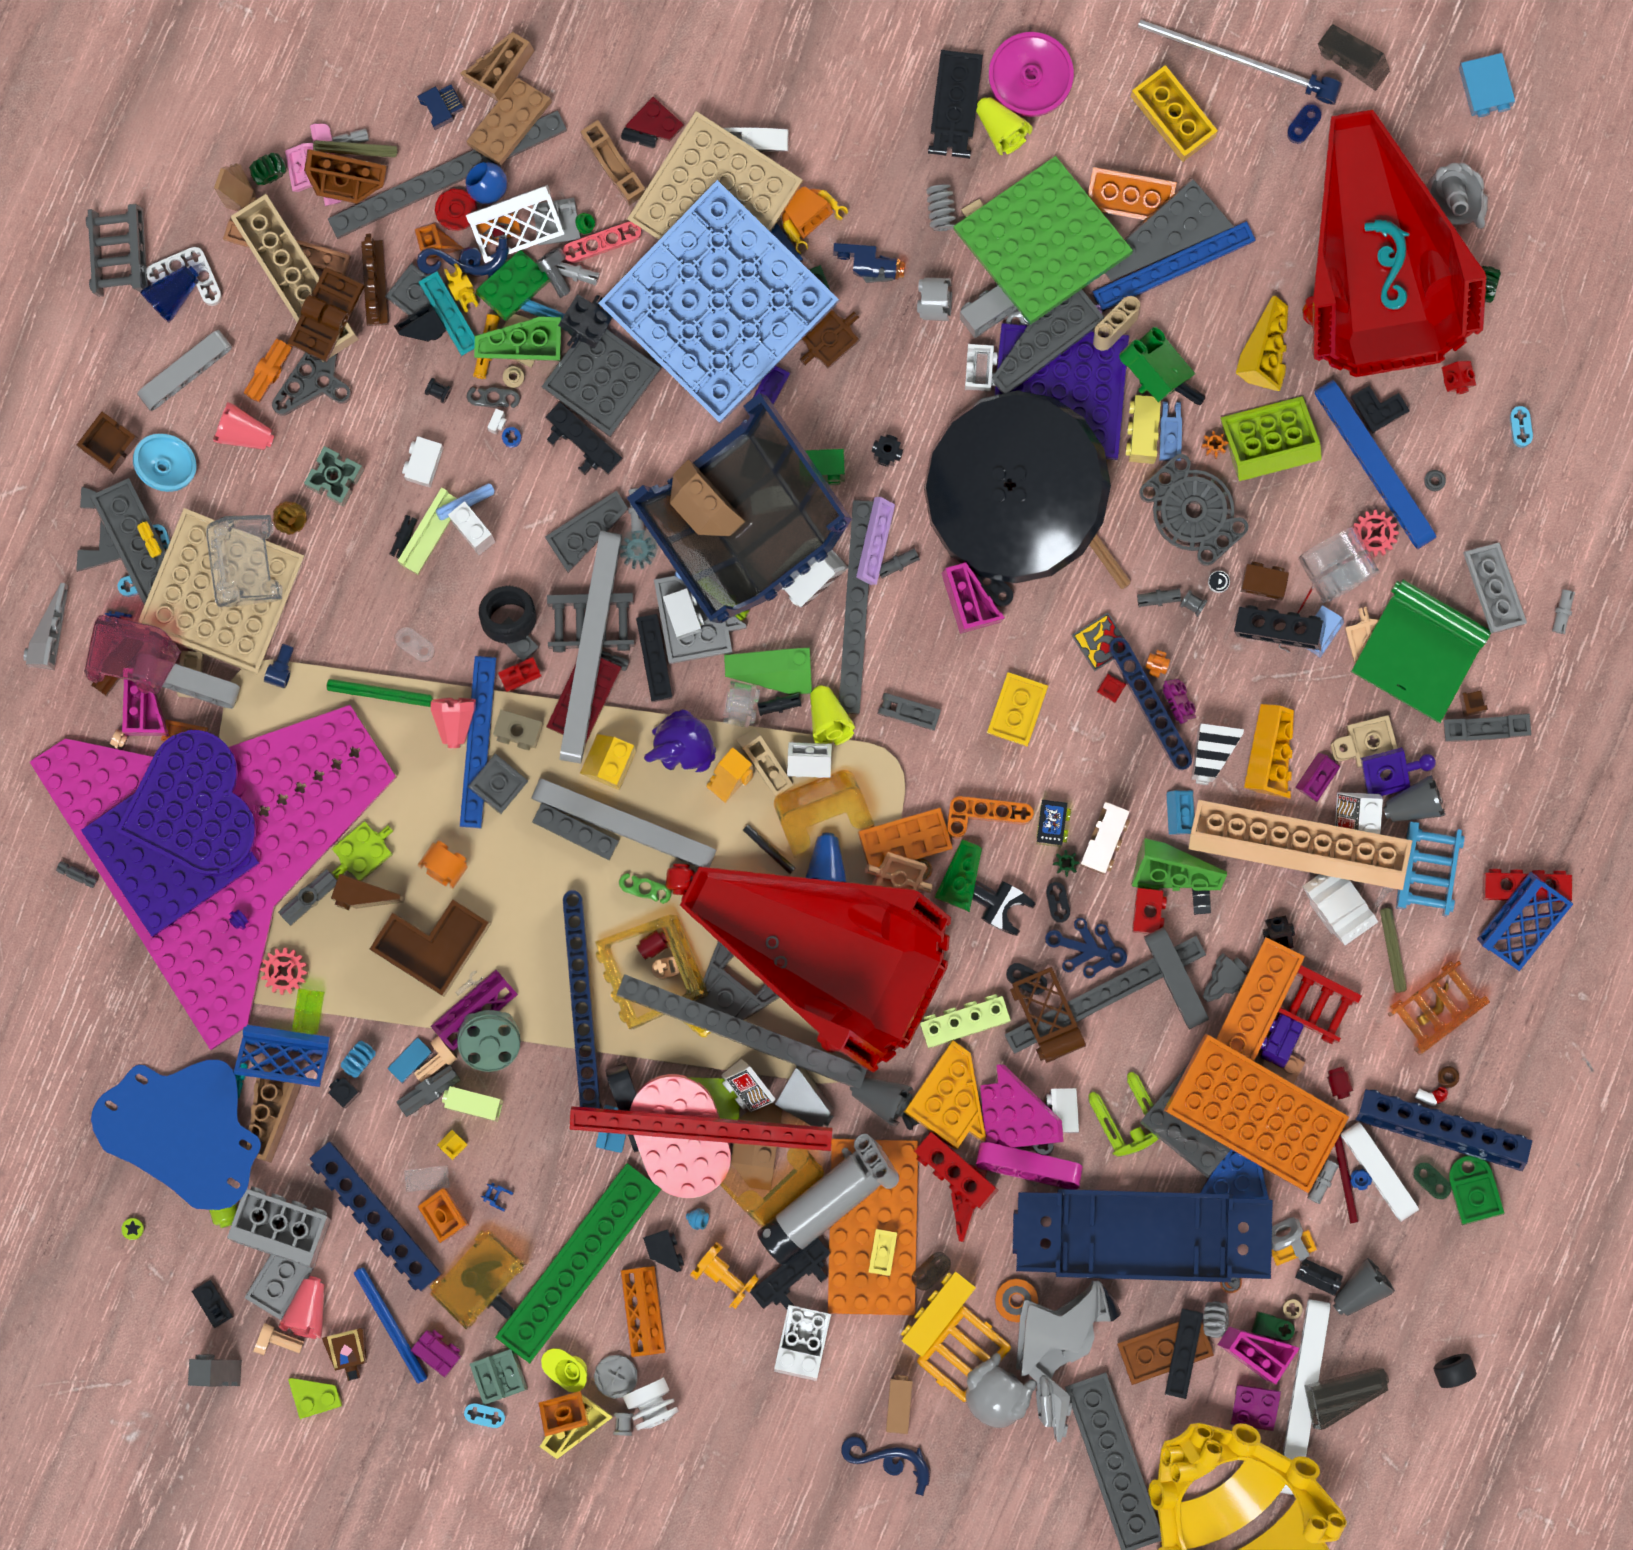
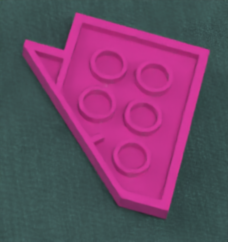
M1004 1064L997 1065L998 1083L980 1085L986 1135L985 1142L1011 1148L1064 1142L1062 1120Z

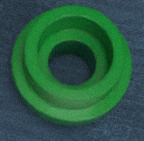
M586 213L577 215L575 223L579 232L582 234L591 233L595 227L593 216Z

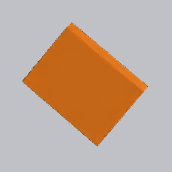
M442 1188L417 1206L439 1243L469 1226L446 1188Z
M581 1391L538 1403L545 1437L589 1425Z

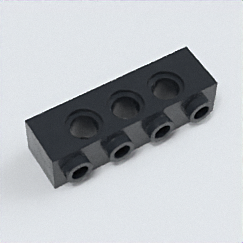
M1246 605L1245 608L1239 607L1234 632L1237 637L1321 651L1326 625L1317 616L1305 618L1300 617V614L1294 612L1281 614L1275 609L1263 611L1258 610V607ZM1257 620H1265L1261 627L1254 626ZM1279 623L1286 624L1285 628L1280 631L1275 630L1276 625ZM1299 627H1307L1303 634L1296 633Z

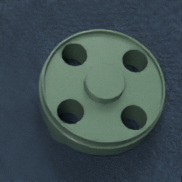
M484 1010L468 1014L458 1031V1049L463 1060L472 1068L485 1072L498 1071L510 1065L517 1057L521 1043L520 1031L511 1014L506 1012Z

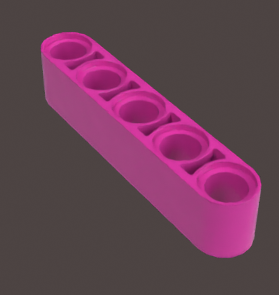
M989 1142L980 1143L976 1166L983 1170L1070 1190L1079 1189L1083 1166L1076 1162Z

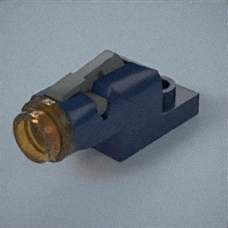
M834 243L833 256H837V259L850 260V257H854L853 274L863 277L866 283L888 282L904 278L905 261L882 255L876 257V246Z

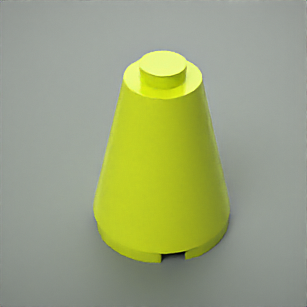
M984 97L977 103L976 112L996 151L1000 155H1003V152L1008 155L1016 151L1026 142L1024 138L1026 134L1030 135L1032 133V126L1026 120L994 98Z
M823 685L815 687L810 693L814 742L819 744L835 743L836 746L848 741L854 735V723L829 687Z

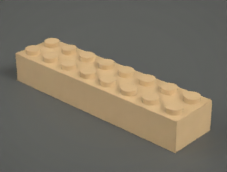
M265 194L230 217L290 313L298 322L303 303L308 295L312 294L320 277L273 202ZM348 321L329 358L359 340Z

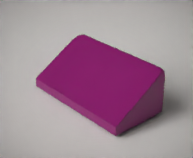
M1318 753L1296 785V789L1315 802H1318L1341 766L1327 755Z

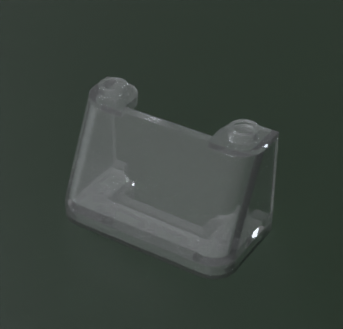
M271 515L224 516L208 524L206 537L214 596L218 607L242 606L274 602L282 599V586L277 580H271L265 542V539H268L274 531Z

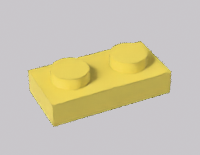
M876 1229L869 1267L870 1273L890 1276L897 1238L896 1232Z

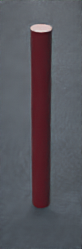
M1338 1137L1335 1149L1350 1224L1358 1223L1342 1137Z

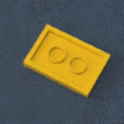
M1007 672L987 734L1028 747L1048 685Z

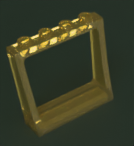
M667 915L595 941L598 949L596 957L600 963L604 964L606 969L603 972L604 978L613 987L611 996L616 1003H619L621 1008L619 1017L623 1023L627 1024L628 1029H636L665 1014L652 1010L637 1018L631 1002L616 996L622 978L610 949L613 944L663 928L686 987V993L682 997L696 1001L709 995L678 915Z

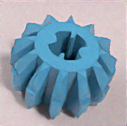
M359 1041L341 1062V1068L348 1075L356 1078L368 1066L376 1052L368 1043Z

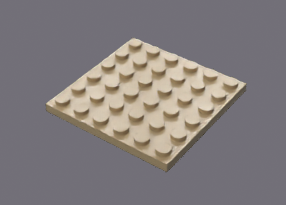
M696 111L629 215L628 220L660 240L718 180L771 232L804 180Z
M184 508L136 627L257 675L304 555Z

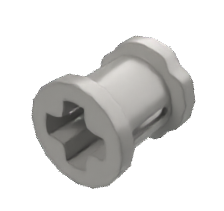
M614 1412L616 1427L613 1435L632 1436L631 1418L634 1416V1413Z

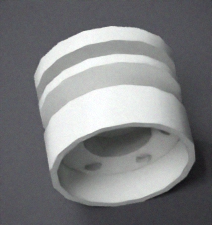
M664 1378L623 1396L628 1409L639 1408L640 1412L635 1414L632 1419L635 1420L643 1417L644 1422L635 1425L637 1430L655 1427L670 1420L675 1413L679 1412L677 1407L667 1410L666 1405L675 1401L674 1399L663 1400L662 1398L663 1395L670 1391Z

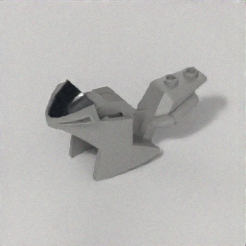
M1091 1281L1087 1289L1055 1311L1029 1300L1023 1301L1019 1323L1016 1370L1022 1369V1376L1029 1374L1037 1381L1038 1418L1044 1426L1053 1427L1054 1439L1057 1442H1061L1062 1437H1066L1068 1425L1065 1424L1066 1416L1071 1414L1072 1403H1069L1070 1396L1052 1380L1054 1372L1068 1362L1072 1363L1090 1352L1095 1338L1093 1329L1095 1321H1114L1121 1315L1114 1297L1100 1281Z

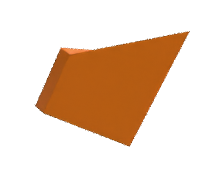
M435 223L415 229L420 251L426 248H434L449 254L465 249L438 229ZM429 255L426 260L436 258L439 256Z

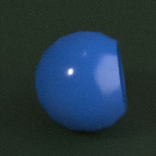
M482 162L475 165L468 173L465 182L466 190L471 198L482 204H492L500 200L505 194L508 184L507 176L502 168L491 162Z

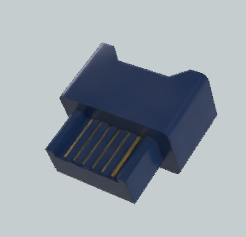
M452 84L439 91L435 86L417 96L420 104L427 106L432 116L431 123L434 130L453 122L452 116L464 110Z

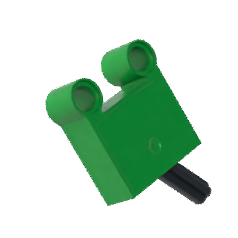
M1152 327L1142 338L1133 340L1119 353L1122 363L1129 367L1139 379L1141 387L1138 391L1143 394L1145 391H1149L1156 401L1160 402L1174 391H1177L1196 405H1201L1204 402L1205 395L1186 383L1196 373L1169 343L1159 328Z

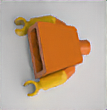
M801 187L782 214L783 228L790 240L795 242V249L799 254H801L798 250L799 244H804L808 250L807 243L801 241L800 237L804 239L833 213L837 220H842L843 218L838 214V210H842L846 215L848 214L847 208L838 206V202L825 190Z

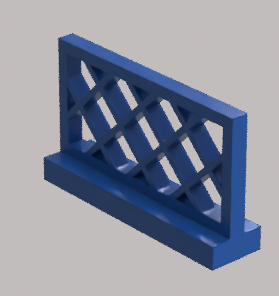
M1530 872L1477 940L1488 951L1490 950L1520 971L1572 907L1573 903ZM1542 886L1547 890V898L1536 900V893ZM1561 900L1565 903L1560 910H1552L1553 901ZM1548 902L1549 912L1538 914L1537 904ZM1533 905L1534 915L1523 917L1522 910L1526 906ZM1549 917L1550 923L1548 926L1539 928L1538 919ZM1534 919L1535 929L1524 931L1523 921ZM1520 922V932L1509 934L1510 925ZM1536 934V941L1533 944L1526 945L1525 935ZM1521 936L1522 946L1511 948L1510 938ZM1506 939L1507 949L1497 950L1494 947L1498 940ZM1511 952H1523V957L1518 963L1512 960Z
M247 1025L243 1028V1037L234 1074L320 1087L327 1056H329L330 1037ZM246 1044L255 1045L258 1049L249 1053L245 1047ZM275 1048L280 1052L270 1056L266 1050ZM295 1051L301 1055L292 1060L287 1053ZM263 1053L267 1059L257 1063L253 1057ZM313 1054L322 1055V1058L313 1063L309 1056ZM284 1056L288 1062L279 1067L275 1060ZM305 1059L309 1066L300 1070L296 1063ZM248 1060L254 1065L249 1069L240 1068L241 1064ZM271 1063L275 1070L265 1072L262 1067ZM292 1066L297 1072L293 1075H286L283 1071ZM314 1070L317 1073V1079L307 1078L305 1074Z

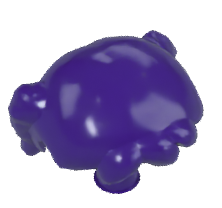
M682 709L673 712L660 722L657 727L653 728L652 734L655 735L653 741L654 748L644 755L646 762L661 760L664 767L669 770H674L681 763V767L684 770L697 768L695 772H704L709 769L711 762L716 758V747L707 726L695 718L689 711Z

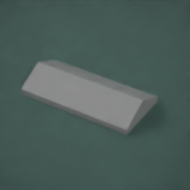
M1500 543L1463 552L1490 632H1503L1526 624L1527 621Z

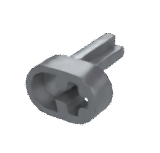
M560 247L550 251L536 261L540 271L545 272L559 298L570 292L556 267L558 263L566 258Z

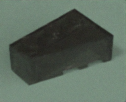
M1334 24L1330 26L1318 43L1322 57L1329 61L1332 60L1375 91L1390 72L1383 52Z

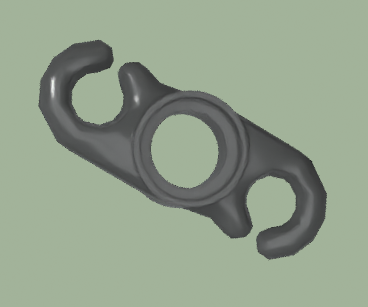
M472 387L468 390L466 397L468 402L474 406L497 408L499 406L507 408L509 406L506 401L508 395H513L515 398L514 402L510 405L511 408H515L520 402V396L516 391L495 387L488 389L478 388V392L481 395L479 400L472 398V394L476 391V388ZM489 393H498L499 400L496 403L488 402L487 396Z

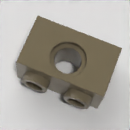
M500 709L493 735L497 737L498 742L509 744L511 741L518 743L517 747L524 750H530V747L536 749L543 723ZM515 726L523 728V733L518 737L512 735V729Z

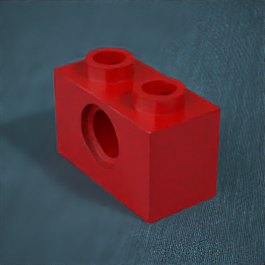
M1137 888L1132 927L1133 933L1150 934L1164 927L1165 918H1161V910L1166 909L1167 896H1163V891ZM1147 906L1153 907L1156 915L1152 918L1147 917L1144 914V908Z

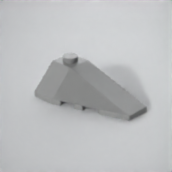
M65 583L59 585L29 642V647L25 648L23 659L29 667L55 670L68 593V586Z

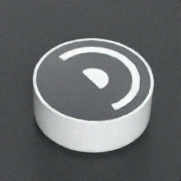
M1223 571L1213 572L1208 579V586L1215 593L1226 591L1230 584L1229 576Z

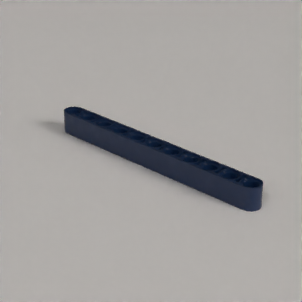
M571 890L563 896V911L580 1107L601 1109L584 903L579 892ZM571 895H576L579 898L576 906H569L567 904V899ZM572 917H579L581 920L577 928L569 926V920ZM575 938H580L583 942L581 948L577 950L571 948V941ZM580 959L584 961V968L581 971L573 969L575 960ZM578 981L586 983V989L581 993L576 992L574 989ZM583 1002L588 1005V1010L585 1014L577 1013L576 1007L579 1003ZM582 1024H587L590 1028V1032L585 1036H581L578 1033V1028ZM583 1046L591 1047L592 1052L589 1057L585 1058L580 1055V1049ZM586 1067L593 1069L594 1073L590 1079L582 1077V1070ZM587 1089L595 1091V1097L591 1101L584 1099L583 1095Z

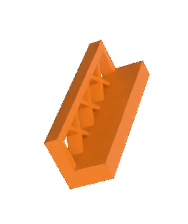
M655 1267L621 1270L631 1357L665 1353ZM634 1273L635 1279L633 1286L630 1284L629 1274ZM634 1296L637 1298L638 1303L636 1308L633 1306L632 1298ZM636 1318L640 1320L639 1329L635 1326ZM639 1339H640V1340L642 1341V1343H643V1351H642V1352H639V1351H638V1341H639Z

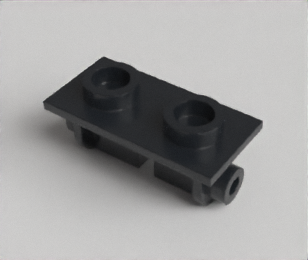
M1304 1259L1295 1278L1335 1296L1342 1284L1343 1276Z

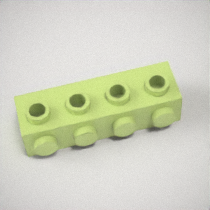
M997 994L985 997L986 1002L977 1004L976 1001L964 1004V1009L957 1011L956 1007L943 1011L944 1015L937 1018L935 1014L924 1017V1022H921L920 1026L927 1048L929 1049L1009 1023L1011 1020L1003 996L998 997Z

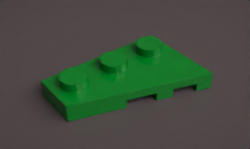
M965 840L961 841L934 898L970 912L982 852L980 846Z

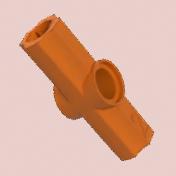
M276 338L265 358H261L254 370V376L243 393L260 403L270 385L274 384L280 376L281 367L291 353L292 347Z

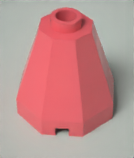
M440 698L431 701L433 718L442 743L447 744V748H460V744L465 743L476 709V699Z

